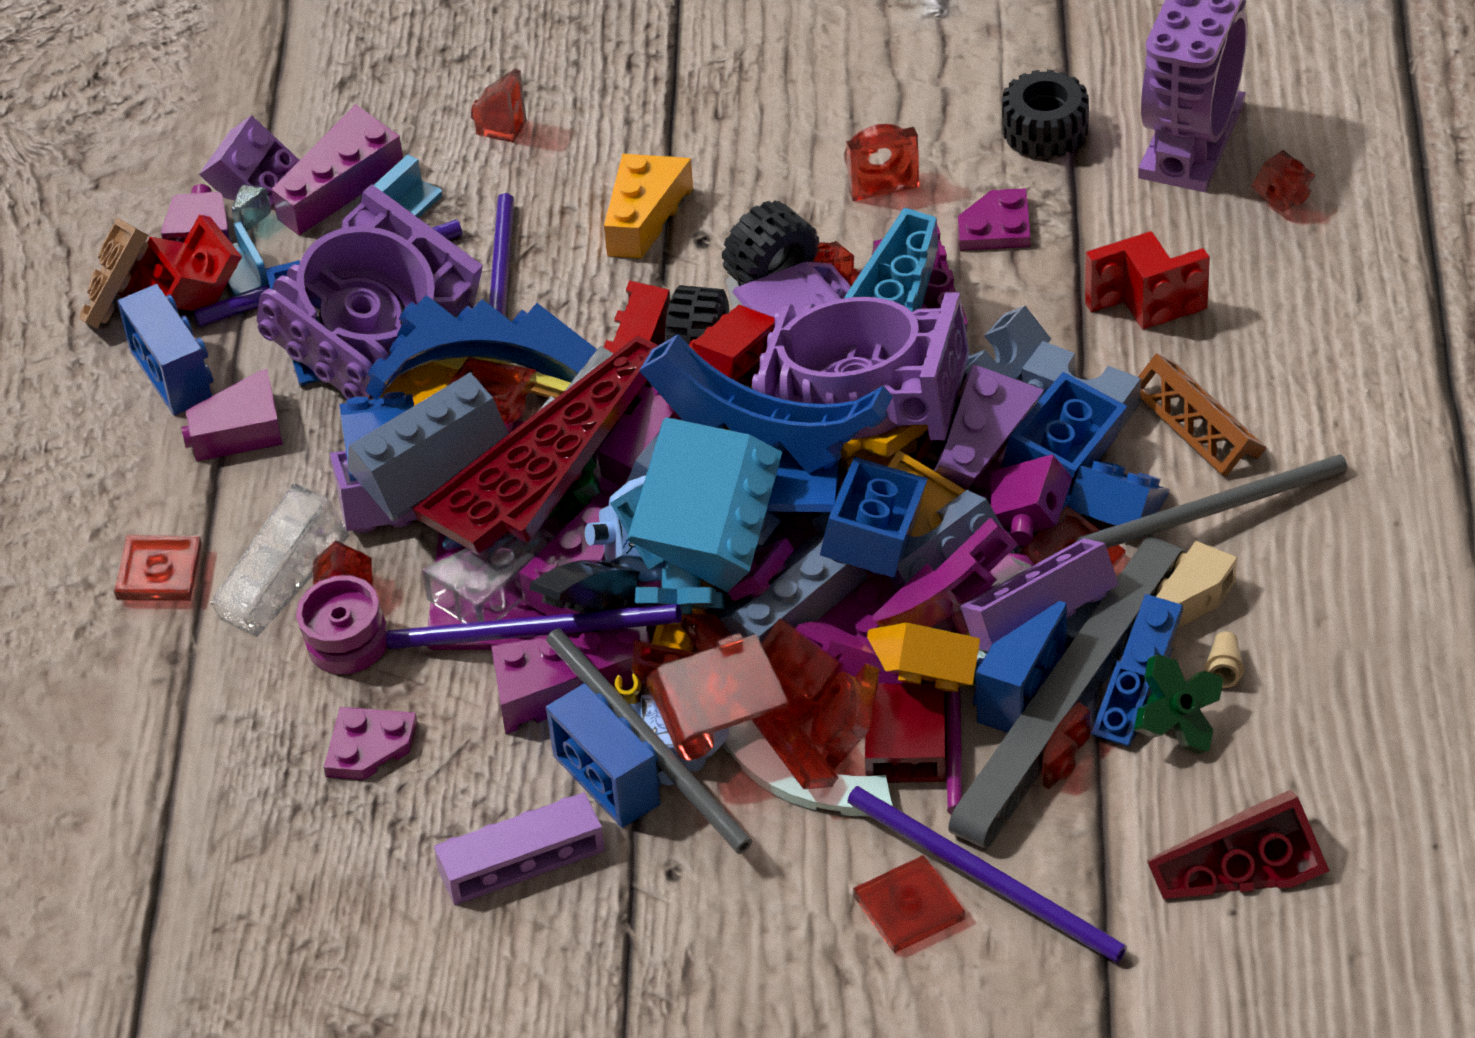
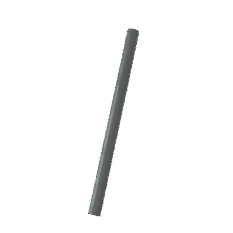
M1338 454L1077 538V541L1086 538L1105 543L1108 549L1347 471V463L1343 455Z
M561 629L553 630L546 638L548 645L595 694L600 693L606 698L614 714L618 718L624 717L633 728L634 734L642 742L647 741L652 745L658 756L656 764L732 849L737 854L748 850L752 844V839Z

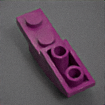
M989 518L937 570L926 564L872 616V619L881 627L901 623L932 627L961 610V605L981 595L994 584L997 579L990 571L1018 544L992 518Z

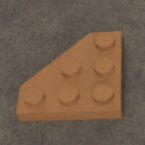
M116 218L97 257L100 259L99 264L102 267L101 271L95 269L92 273L87 290L89 300H91L90 306L85 304L79 316L82 321L98 329L100 323L105 324L111 317L114 310V305L111 304L118 291L122 293L131 279V274L128 273L135 260L140 261L148 248V242H146L148 234L119 218Z

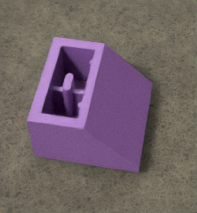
M251 115L229 131L199 175L226 199L268 209L274 203L271 189L300 160Z

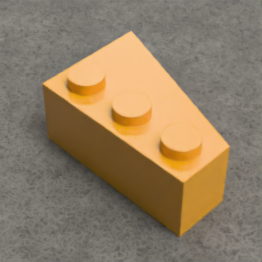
M622 154L604 223L607 256L643 258L663 231L662 225L669 216H674L677 212L678 203L684 195L689 196L694 189L691 158Z

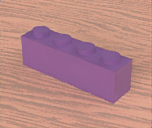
M1083 538L964 603L960 607L970 636L981 638L979 649L988 651L993 643L1058 601L1067 603L1068 618L1075 614L1076 608L1085 603L1103 599L1107 591L1119 584L1105 543Z
M585 792L572 797L562 798L550 805L523 812L519 816L496 824H489L482 829L460 837H453L443 843L434 845L438 871L454 905L605 852L602 826Z

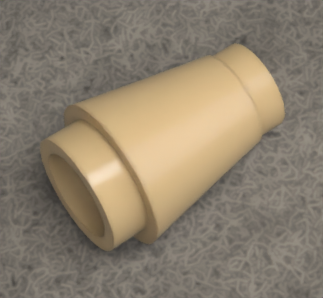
M1227 631L1216 635L1205 665V671L1223 678L1222 688L1236 685L1244 674L1238 638L1235 634Z

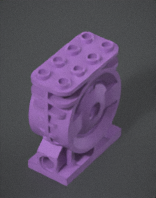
M1165 0L1146 40L1147 56L1141 96V118L1143 126L1147 129L1155 130V133L1139 166L1138 178L1206 193L1245 104L1246 92L1238 90L1244 67L1248 36V22L1244 12L1246 0Z
M371 184L363 191L361 203L343 219L341 229L327 233L316 240L306 250L299 265L295 264L288 269L287 277H279L273 284V290L267 289L260 295L257 311L258 331L265 339L274 341L285 349L293 360L302 362L313 370L320 380L326 383L329 382L340 390L347 400L353 397H367L368 400H371L372 396L365 392L371 379L367 373L380 357L386 360L392 354L389 352V349L398 338L397 333L402 325L399 320L401 315L400 304L404 310L411 302L417 305L427 295L455 317L466 306L472 308L475 305L483 265ZM314 307H316L317 309L320 310V313H319V321H320V323H319L318 321H316L317 311L315 310Z
M960 292L945 293L940 309H917L914 312L894 301L875 297L844 298L817 306L805 304L801 314L796 316L793 304H783L781 311L775 314V328L773 332L768 334L766 353H762L760 356L759 373L753 376L752 389L766 395L794 402L835 404L856 401L884 386L893 396L886 409V418L872 429L867 426L859 430L852 439L882 434L901 425H928L930 440H945L970 355Z

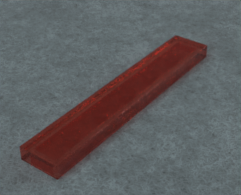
M715 613L686 615L681 623L682 628L726 687L728 678L735 680L738 690L734 698L804 790L833 787L839 776Z

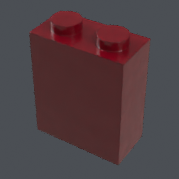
M924 682L921 685L865 684L866 776L886 775L887 783L946 782L944 691L934 688L935 683Z

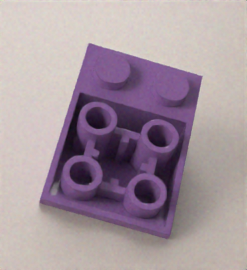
M803 262L735 287L732 293L742 303V306L775 317L776 312L781 311L783 304H793L796 316L801 314L805 304L817 306L826 302L844 299L851 286L832 264Z

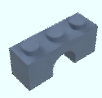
M1026 306L1003 314L984 335L994 349L995 361L986 350L970 355L960 389L962 390L965 378L973 364L1019 381L1022 380V368L1042 341L1048 343L1051 340V337Z
M1042 341L1022 368V382L1044 389L1040 396L1041 398L1062 372L1076 378L1075 353ZM1107 366L1104 372L1097 378L1090 380L1076 378L1127 406L1120 428L1121 431L1140 405L1141 378Z
M966 490L938 510L937 513L942 522L934 530L922 536H910L895 577L889 576L893 585L901 589L926 564L937 570L989 518H992L1003 528L987 499Z

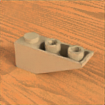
M1198 541L1194 542L1187 553H1181L1175 564L1173 574L1169 579L1164 578L1161 581L1156 594L1158 598L1182 604L1184 610L1177 629L1219 608L1236 583L1237 557Z

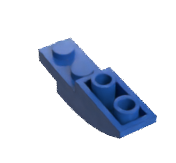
M1148 594L1144 595L1121 662L1117 661L1091 732L1092 736L1130 747L1138 733L1134 730L1137 710L1139 707L1146 705L1148 698L1153 693L1144 679L1148 658L1157 654L1171 657L1173 651L1171 644L1184 610L1182 604Z

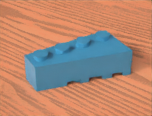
M904 207L844 298L875 297L899 303L911 312L922 309L938 251L937 217Z

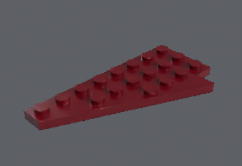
M637 335L414 506L412 509L417 519L476 554H480L483 550L492 547L496 540L507 532L528 543L571 484L582 476V469L647 381L639 370L651 350L659 345Z

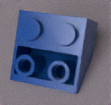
M1094 461L1092 466H1079L1070 495L1072 498L1066 509L1117 526L1159 512L1168 497L1170 489L1159 486L1161 479L1144 473H1139L1138 475L1131 472L1126 475V467L1108 461L1104 463Z

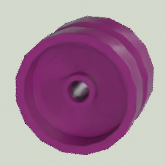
M334 576L319 581L309 588L298 602L296 618L311 661L321 670L332 674H352L370 667L381 658L387 649L386 634L388 627L375 588L367 581L354 576Z

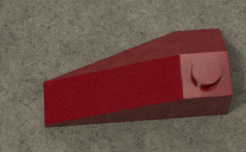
M1292 790L1256 804L1146 860L1163 899L1212 895L1213 893L1229 891L1246 892L1254 891L1253 889L1274 887L1278 889L1290 888L1330 871L1301 802Z

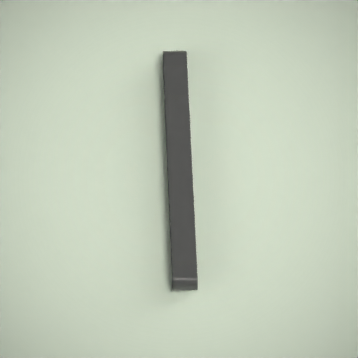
M1151 535L1145 538L1118 576L1117 581L1119 585L1106 593V596L1101 600L957 804L949 821V833L986 849L991 846L1108 678L1117 661L1123 656L1144 595L1148 594L1156 597L1161 581L1164 578H1170L1174 572L1177 559L1181 553H1186L1185 549Z

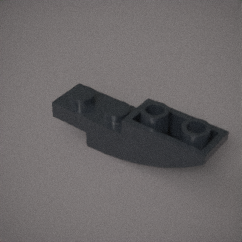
M580 560L558 566L544 573L531 582L529 590L544 595L543 603L587 614L589 607L604 611L606 603H616L624 607L636 608L635 590L636 587L642 586L636 585L640 571L610 561Z

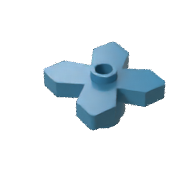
M666 561V568L662 569V588L636 587L635 603L646 605V607L679 604L682 609V615H692V609L725 610L726 594L716 592L714 588L700 587L701 578Z

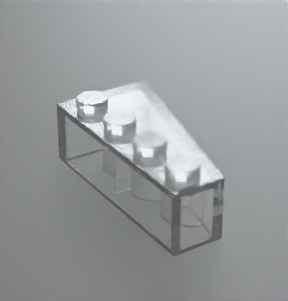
M293 482L210 601L221 621L258 637L347 540L350 535L331 500Z

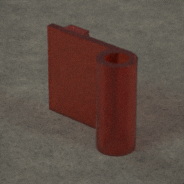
M738 633L718 640L719 647L663 665L650 673L647 678V686L680 758L694 760L705 756L714 746V732L788 707V701L756 634L742 638L741 634Z

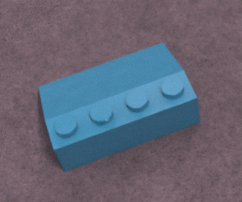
M666 417L660 427L627 540L728 592L750 572L782 452L749 434Z

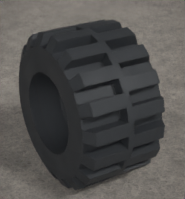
M1048 69L1046 72L1035 70L1031 74L1024 73L1019 75V80L1013 79L1009 82V87L1004 89L1002 97V134L1004 139H1007V144L1011 148L1016 147V151L1020 154L1028 153L1029 157L1033 158L1043 156L1044 159H1050L1051 156L1055 155L1058 157L1065 156L1067 151L1073 152L1078 149V145L1084 143L1085 136L1088 135L1089 95L1087 94L1086 87L1083 84H1079L1080 80L1076 77H1068V73L1062 71L1056 73L1054 70Z
M776 200L772 203L766 201L760 206L752 207L747 214L744 213L739 218V222L732 227L731 233L724 243L726 248L722 251V259H724L722 264L730 276L741 285L803 262H814V258L818 255L819 251L817 248L819 237L816 235V229L785 203L783 204Z
M679 285L672 295L668 308L665 342L679 334L689 345L693 339L696 340L704 334L708 327L716 324L723 314H728L730 309L725 290Z

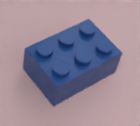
M155 284L119 299L118 305L129 350L172 415L175 416L212 397L210 384L214 383V379L208 365L204 362V359L208 358L207 349L201 338L195 339L193 337V331L188 319L185 316L180 317L178 315V309L170 294L165 296L159 286Z
M1062 372L1010 434L1001 466L1005 468L1053 454L1072 477L1067 492L1071 495L1079 466H1092L1093 462L1098 461L1118 437L1127 406Z
M854 457L828 518L820 556L830 558L837 563L860 567L877 575H886L894 578L919 515L928 478Z
M584 683L546 706L553 757L621 828L661 805L659 795L661 782L656 770L658 756L649 742H642L634 734L633 728L624 717L618 718L614 714L608 701L602 694H595Z

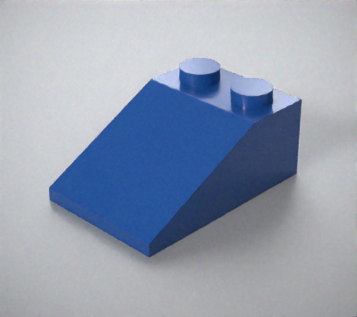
M390 392L377 400H368L367 397H353L348 399L346 403L339 404L347 464L349 445L414 406L412 394L405 395L404 392ZM349 471L350 482L357 481Z
M781 443L776 447L777 450L782 452L766 511L831 512L841 490V459L828 469L821 467L808 474Z
M1058 601L993 643L984 658L980 657L977 660L974 674L976 690L973 697V705L977 706V723L1007 733L1010 731L1066 651L1067 603Z

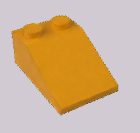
M911 623L868 629L867 638L884 670L898 674V681L921 685L922 679L935 682V689L948 692H958L959 687L973 685L981 638Z

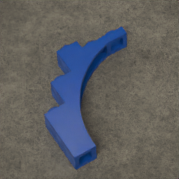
M425 295L417 305L411 302L401 313L399 320L403 323L397 333L398 338L389 349V352L392 354L386 360L380 357L370 368L367 375L371 379L365 392L377 400L398 376L431 362L461 357L503 360L571 383L597 349L538 303L528 313L521 310L511 322L483 299L473 309L466 306L456 318L429 296Z
M679 334L653 348L639 370L683 421L720 429L727 425L731 431L752 435L774 448L782 443L808 474L821 467L824 469L832 467L841 458L842 454L840 451L844 443L855 437L859 430L867 426L870 429L878 426L886 418V409L893 398L884 386L856 401L844 403L812 404L776 398L748 388L727 377L700 357Z

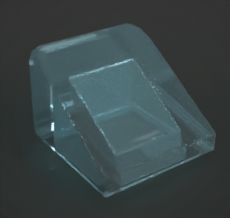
M242 185L232 206L234 223L241 221L247 232L271 212L268 192L264 187Z

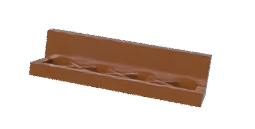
M1156 353L1138 376L1141 378V399L1222 475L1228 476L1245 453L1259 459L1267 447L1174 361ZM1157 373L1161 377L1162 393L1150 395L1144 388ZM1183 397L1184 414L1171 415V398ZM1205 418L1208 421V436L1196 438L1194 436V420ZM1229 440L1235 447L1222 462L1217 458V442Z

